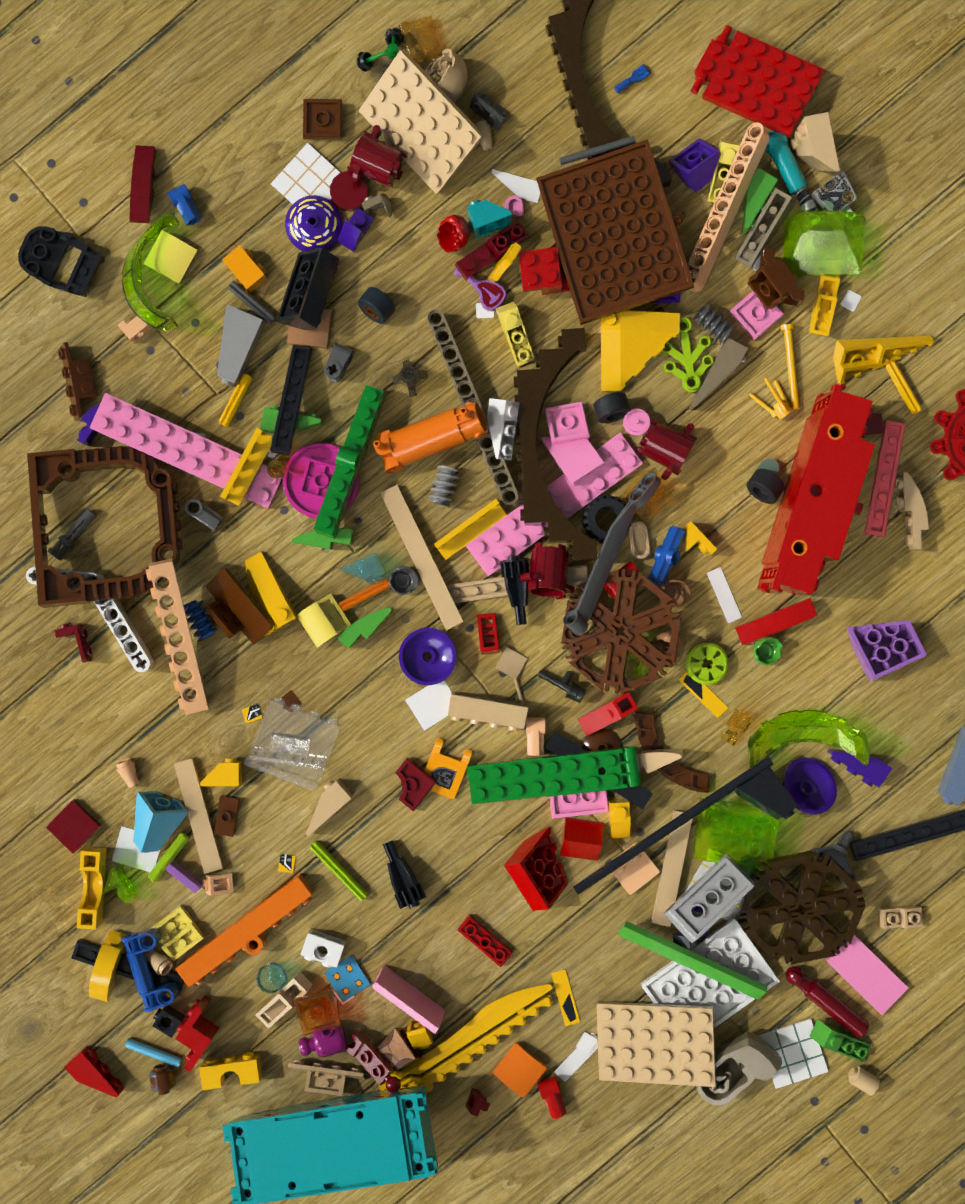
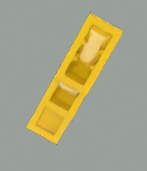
M826 256L822 259L809 333L829 336L837 303L836 296L843 264L841 259Z

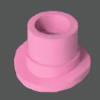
M632 409L624 416L623 426L631 435H642L649 429L650 418L644 410Z

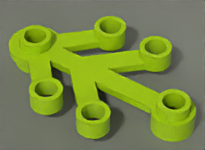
M681 317L680 324L686 325V329H680L683 354L673 348L669 342L665 345L670 347V351L667 352L663 349L661 352L665 355L669 354L683 364L686 373L678 369L673 361L666 362L663 369L666 373H672L682 380V386L685 391L693 393L701 387L700 377L713 364L714 359L710 355L704 356L701 360V365L694 373L693 364L703 350L709 347L711 340L707 336L701 337L698 341V346L691 354L688 331L691 329V321L686 317ZM701 340H707L708 344L706 346L702 345ZM709 358L711 363L705 364L704 359ZM671 364L673 370H668L666 365ZM693 380L695 385L689 386L688 381Z

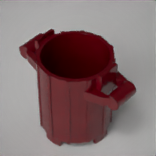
M375 125L371 134L363 131L364 134L355 146L350 167L347 166L348 171L353 173L350 180L354 186H358L359 180L364 175L387 187L393 188L392 183L394 179L400 180L402 176L401 162L403 157L407 158V154L379 141L378 139L382 135V131L379 125Z
M652 419L650 424L654 425V427L650 425L645 437L643 436L640 442L643 448L639 446L637 451L641 455L665 466L666 470L662 473L661 478L667 480L672 473L680 474V468L697 437L691 435L694 429V425L691 423L686 426L684 433L659 420Z
M542 542L535 544L531 554L530 572L523 573L520 576L522 581L528 583V592L542 597H556L557 600L564 599L566 594L574 592V586L567 584L569 552L566 551V546L558 544L557 548L553 546L543 547Z

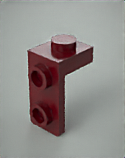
M72 623L60 625V629L54 630L56 638L75 634L82 663L91 661L92 650L87 644L86 638H88V634L82 624L72 626Z

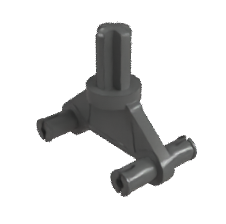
M844 831L838 842L832 844V846L811 849L812 853L817 851V859H822L824 854H827L829 860L831 856L856 880V875L851 873L847 860V848L854 838L852 833ZM835 875L836 880L843 882L837 875Z

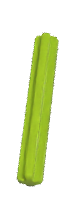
M315 841L310 846V849L360 901L368 896V892L319 841Z

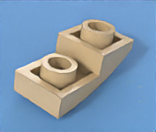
M922 907L879 908L880 928L903 927L907 929L923 927Z

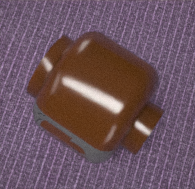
M167 1063L158 1064L153 1067V1070L149 1073L151 1090L158 1092L159 1095L170 1092V1089L176 1084L173 1067Z

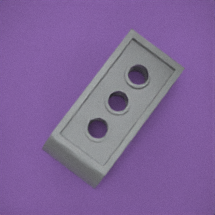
M726 853L664 912V915L693 943L754 887L755 881ZM728 879L732 884L724 886L721 881ZM710 892L715 893L717 898L710 899L707 894ZM700 906L703 911L696 912L693 907Z

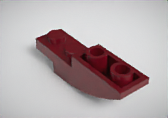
M519 220L488 239L487 243L457 261L455 267L467 281L477 273H482L498 262L512 244L517 243L520 245L529 237V234Z

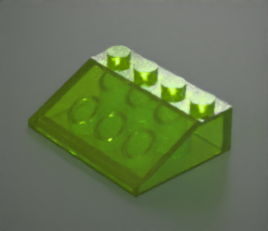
M720 800L697 815L693 859L716 863L727 853L741 867L765 870L762 867V862L767 863V859L773 858L779 820H776L754 805ZM744 861H753L755 864L745 863Z

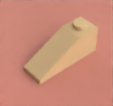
M339 779L335 782L330 780L323 787L325 791L321 794L306 832L308 837L353 797Z

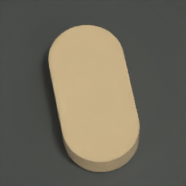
M635 521L631 523L628 531L630 549L635 558L644 559L648 557L651 551L648 529L645 523Z

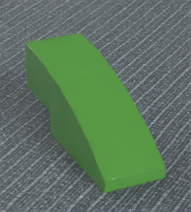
M339 528L335 539L311 531L292 538V543L332 550L333 542L352 546L354 530Z
M386 608L366 615L345 629L337 639L347 648H351L361 635L369 639L391 614L393 609Z

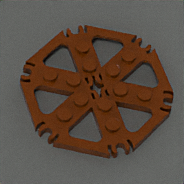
M621 569L609 573L606 583L611 581L617 583L614 610H610L598 600L590 618L601 629L575 637L565 624L563 627L561 644L569 642V644L564 645L562 649L569 648L571 650V654L566 656V659L575 658L568 663L599 689H605V692L609 691L611 685L615 686V693L620 692L621 685V693L661 679L663 677L657 671L665 676L667 673L663 670V666L673 667V664L667 660L670 659L673 663L676 662L682 618L674 620V618L681 615L680 612L672 613V607L677 606V603L668 605V602L675 599L639 571L637 579V571L633 570L631 577L626 575L627 569H623L622 572ZM586 583L581 584V585H579V586H581V587L584 589L585 586H586ZM640 586L647 587L660 598L659 606L634 615L637 590ZM581 588L575 589L579 592V598L576 599L574 596H570V600H567L566 614L576 609L583 593ZM663 625H669L672 629L669 649L666 652L659 650L641 634ZM616 627H624L625 635L618 636ZM608 647L604 675L598 676L584 664L583 659L588 654ZM628 651L650 668V673L647 676L633 681H628L625 678Z

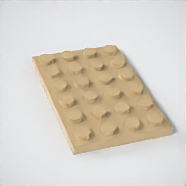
M405 50L399 51L359 109V112L373 127L375 125L380 126L381 136L392 147L407 154V158L403 157V159L436 194L441 193L484 137V134Z
M597 1002L599 1080L705 1087L716 1086L713 1006Z

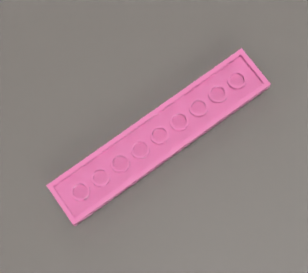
M107 393L104 394L90 425L91 429L222 488H225L242 454ZM262 464L244 498L269 509L283 478V473Z
M621 433L596 450L604 464L572 484L563 474L546 486L556 506L566 519L643 464ZM524 504L466 545L487 576H490L500 568L499 561L508 560V556L520 554L545 535L544 527H548V525L525 526L524 521H521L520 509H524Z

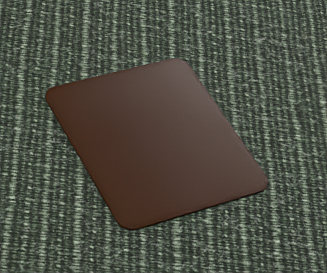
M292 690L280 698V701L289 712H292L302 704Z

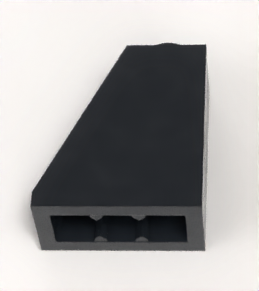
M771 767L735 790L738 796L776 820L782 817L785 820L795 814L793 810L798 807Z

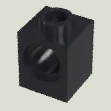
M167 1005L163 1009L159 1008L153 1017L155 1022L152 1026L172 1038L186 1016ZM164 1017H169L171 1023L165 1022Z

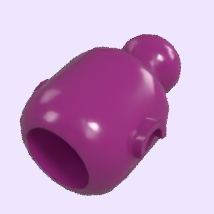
M338 1021L316 1026L312 1031L313 1037H302L298 1040L303 1056L316 1051L320 1057H327L341 1053L347 1047L343 1025Z

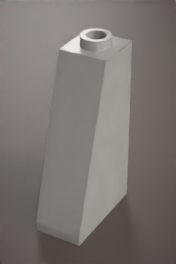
M228 304L225 310L217 376L222 379L221 382L232 387L233 384L237 385L244 374L266 323L262 319Z

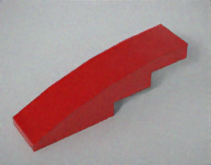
M811 598L739 625L735 629L743 646L818 616Z

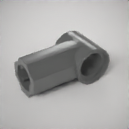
M191 499L185 505V510L189 515L213 531L220 526L224 517L197 499ZM194 503H198L200 506L197 513L191 511V505Z

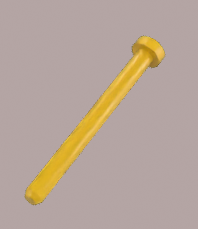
M786 324L780 327L781 331H784L791 407L793 410L799 409V398L792 330L795 328L794 324Z

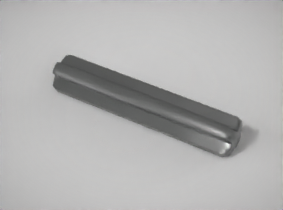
M232 281L228 285V289L268 324L273 323L276 319L275 315L237 282Z

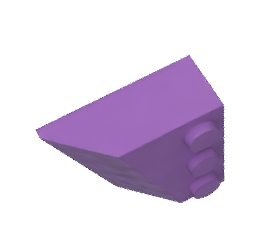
M909 620L847 627L851 646L869 681L927 656Z

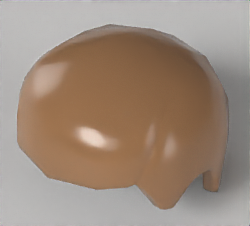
M670 579L665 582V585L661 586L663 591L675 599L668 602V605L677 603V606L673 608H679L690 600V587L682 580Z

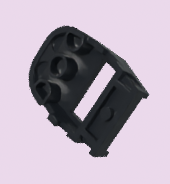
M38 226L30 230L25 236L18 253L19 264L26 273L35 277L43 284L82 297H87L86 293L101 261L104 260L101 253H97L87 244L73 237V235L67 232L56 231L54 228ZM68 245L82 252L65 285L53 278Z

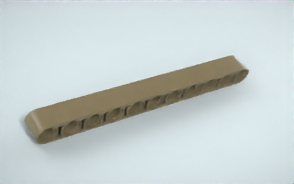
M438 309L431 310L427 316L428 324L462 406H466L467 402H477L483 412L488 432L482 438L476 440L502 502L507 506H512L518 501L517 489L504 459H500L501 462L498 466H492L489 462L492 457H495L493 446L485 448L482 445L485 439L492 440L487 417L443 312ZM434 316L441 317V322L434 324L431 322V319ZM443 333L449 336L445 342L438 339ZM454 351L456 357L451 360L446 358L447 352ZM455 369H462L464 371L463 375L455 377L453 375ZM462 387H470L471 392L468 395L461 394L460 390ZM500 474H505L508 477V481L505 484L498 483L497 477ZM513 492L515 499L512 502L506 501L504 498L505 493Z

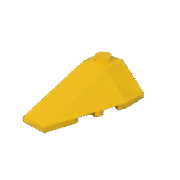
M259 552L245 560L251 597L274 625L265 636L298 619L293 606L263 553Z

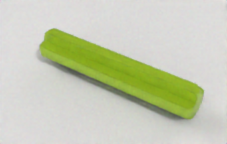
M179 833L148 874V878L151 881L157 882L168 865L187 843L189 837L185 833Z

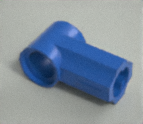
M185 184L167 192L187 226L194 225L202 219Z

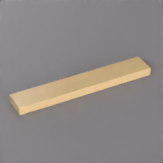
M194 758L176 762L174 767L188 811L204 874L223 869L222 858L203 790L200 786Z
M674 810L672 820L684 812ZM692 819L668 835L651 919L653 924L671 927L672 922L664 915V912L677 898Z

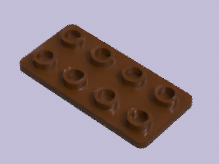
M227 568L221 569L206 585V589L216 601L205 610L229 639L242 631L252 644H256L273 628L272 621Z

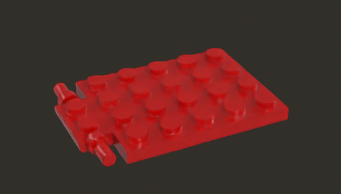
M726 25L721 35H718L716 40H711L694 71L696 81L691 88V92L697 94L702 84L708 81L709 84L702 99L752 122L760 123L763 127L790 138L825 69L740 31H737L730 46H727V38L732 31V27Z

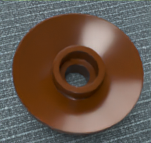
M600 729L586 736L582 746L586 751L599 750L600 745H604L606 749L621 747L618 737L607 729Z

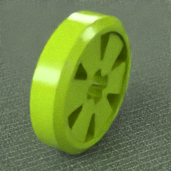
M708 642L697 644L691 648L685 660L688 675L694 681L703 685L715 684L722 680L729 666L725 651L720 646ZM704 659L711 660L712 663L709 664L711 666L709 669L702 667Z

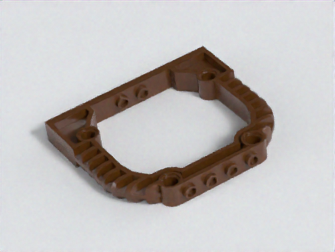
M127 446L27 453L38 606L50 608L87 604L94 601L132 598L144 595L151 591L150 588H154L152 580L148 581L146 569L141 573L128 577L88 581L78 573H71L65 576L55 567L48 566L47 545H49V536L45 530V526L48 525L47 515L44 514L43 494H51L55 487L63 480L67 482L76 481L81 472L131 468L144 473L147 486L157 497L160 540L152 548V563L166 560L165 553L167 551H173L172 560L174 565L179 562L183 543L178 535V531H181V522L177 520V512L180 511L179 502L175 500V494H178L177 483L174 482L170 473L165 469H161L150 455ZM72 467V471L69 474H64L66 468ZM162 476H166V482L163 484H159V478ZM164 577L158 579V584L161 583ZM80 579V586L73 588L74 581Z

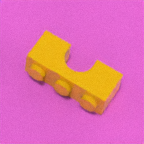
M247 1052L242 1056L236 1057L235 1055H227L222 1059L210 1057L205 1059L199 1067L202 1090L222 1088L225 1082L224 1073L228 1071H233L239 1076L240 1085L260 1083L263 1077L260 1053L254 1054V1052Z

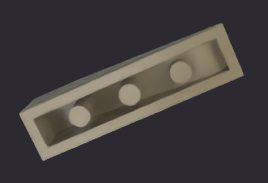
M775 188L756 220L755 226L752 227L736 254V260L750 268L754 265L763 252L764 247L766 248L796 203L793 197Z
M730 338L724 341L689 409L693 410L740 364L743 365L748 357L745 354L748 350L747 347Z

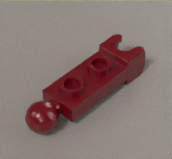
M363 1031L354 1033L352 1039L355 1042L350 1045L347 1044L346 1047L348 1053L352 1057L357 1058L379 1085L386 1082V1089L390 1093L397 1092L401 1087V1082L397 1077H391L394 1069L370 1043L371 1039Z

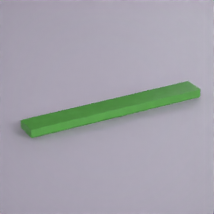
M625 921L619 929L618 936L758 1000L767 991L766 985L628 921Z

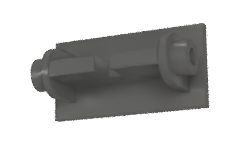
M475 93L469 107L499 131L502 123H505L509 118L507 112L498 105L492 108L491 106L494 101L486 96L485 93Z

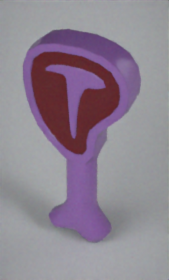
M456 268L454 270L455 276H462ZM474 276L467 280L479 293L481 305L485 310L492 312L504 302L506 291L498 283L490 280H478Z

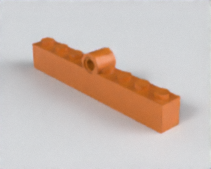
M300 873L181 962L175 970L188 987L193 984L197 986L206 979L204 977L210 972L212 975L220 969L222 962L226 961L228 963L236 956L235 953L238 950H245L250 955L260 953L266 944L265 930L270 926L272 929L282 922V917L285 915L287 917L291 916L297 911L296 907L302 904L304 906L311 901L314 890ZM252 940H255L258 945H254Z

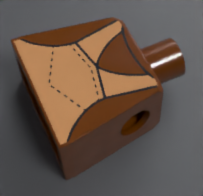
M394 1028L377 1048V1051L394 1069L391 1074H396L422 1059L417 1049H413L403 1028Z

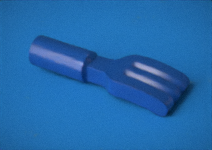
M642 64L632 72L631 77L617 84L614 87L615 91L620 93L630 86L631 83L641 82L650 75V72Z

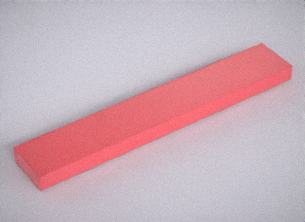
M885 420L884 433H882L864 534L885 537L906 423Z

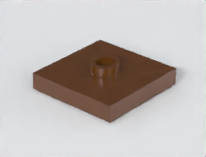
M303 99V139L342 140V99Z

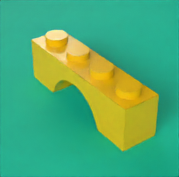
M87 847L81 851L80 871L83 874L84 885L81 903L77 912V928L97 929L103 924L107 848Z

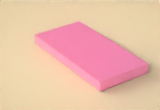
M854 935L851 944L846 941L847 948L839 945L840 953H835L836 956L828 957L825 960L883 1015L908 987Z
M384 965L372 986L373 989L431 1032L436 1033L446 1010Z

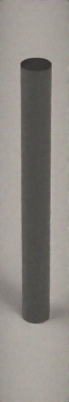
M634 136L560 157L559 161L561 165L635 144L636 140Z

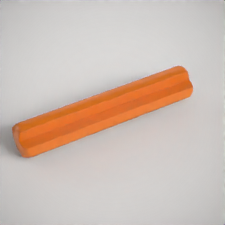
M385 578L339 602V607L345 612L390 588L389 579Z

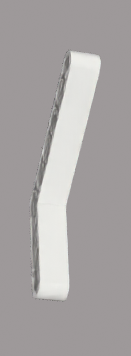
M35 567L30 568L26 573V579L31 584H36ZM57 569L65 576L71 573H78L88 581L92 580L93 577H96L98 580L105 579L100 573ZM80 579L76 585L73 583V588H78L80 586ZM107 600L105 603L94 601L133 668L138 672L150 671L155 665L154 658L119 600ZM113 609H115L118 613L116 619H113L111 617V611ZM123 625L126 626L128 629V632L125 636L121 633V627ZM132 642H135L138 646L136 652H133L130 648ZM143 660H146L147 663H145V666L142 667L141 664L143 663Z

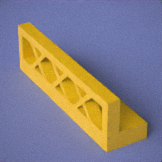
M256 428L220 497L237 506L241 505L271 449L272 436Z
M495 499L434 545L445 560H447L507 516L499 501Z

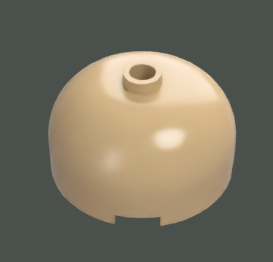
M445 49L442 51L443 55L440 58H434L430 62L425 72L455 103L463 95L468 80V70L461 57L451 49ZM430 74H436L438 77L441 78V80L439 81L438 79L433 78L432 76H430Z

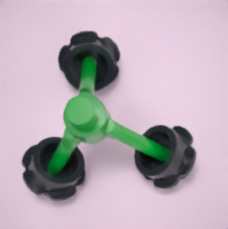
M394 27L386 31L385 41L388 44L386 50L373 56L368 52H360L356 60L358 68L363 72H367V70L369 71L374 66V60L383 56L394 60L398 53V46L404 40V35L401 34L399 28Z

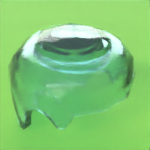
M279 963L266 964L258 971L256 977L258 987L263 992H278L285 987L288 981L287 970Z

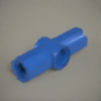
M670 526L663 544L657 547L654 556L655 563L648 577L656 584L665 585L672 566H676L680 558L679 549L686 535L684 530Z

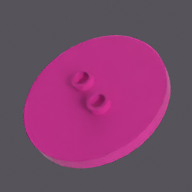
M329 443L310 444L294 453L286 464L283 473L284 492L290 504L301 514L317 519L337 465L336 457L340 447ZM359 473L346 510L353 504L359 492Z

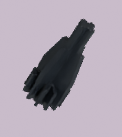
M519 555L508 556V560L499 561L501 577H504L511 607L515 609L516 624L525 625L527 624L525 606L528 605V583L522 581L520 576L523 573L530 572L528 558H519Z
M393 840L383 844L390 863H387L395 892L394 896L399 908L402 909L408 906L411 909L420 905L419 900L426 898L421 883H418L414 872L404 857H399Z

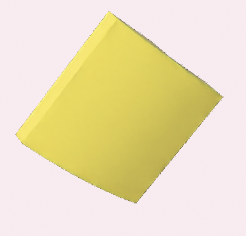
M161 230L144 265L179 284L197 249Z
M182 905L151 927L160 931L161 948L173 962L204 938L198 926Z

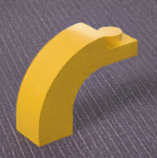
M110 930L94 964L89 984V997L105 1002L109 1001L115 986L116 969L125 948L121 938L127 934Z

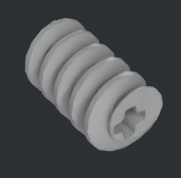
M441 465L437 467L441 473H435L439 480L433 481V484L437 487L430 489L434 495H428V498L434 504L450 508L446 501H452L453 499L448 494L455 493L451 489V487L457 486L453 479H459L455 472L461 471Z

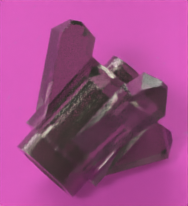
M410 360L402 361L403 368L398 375L393 377L394 384L402 383L407 386L410 397L417 396L415 385L420 379L428 378L427 371L415 369L410 365Z

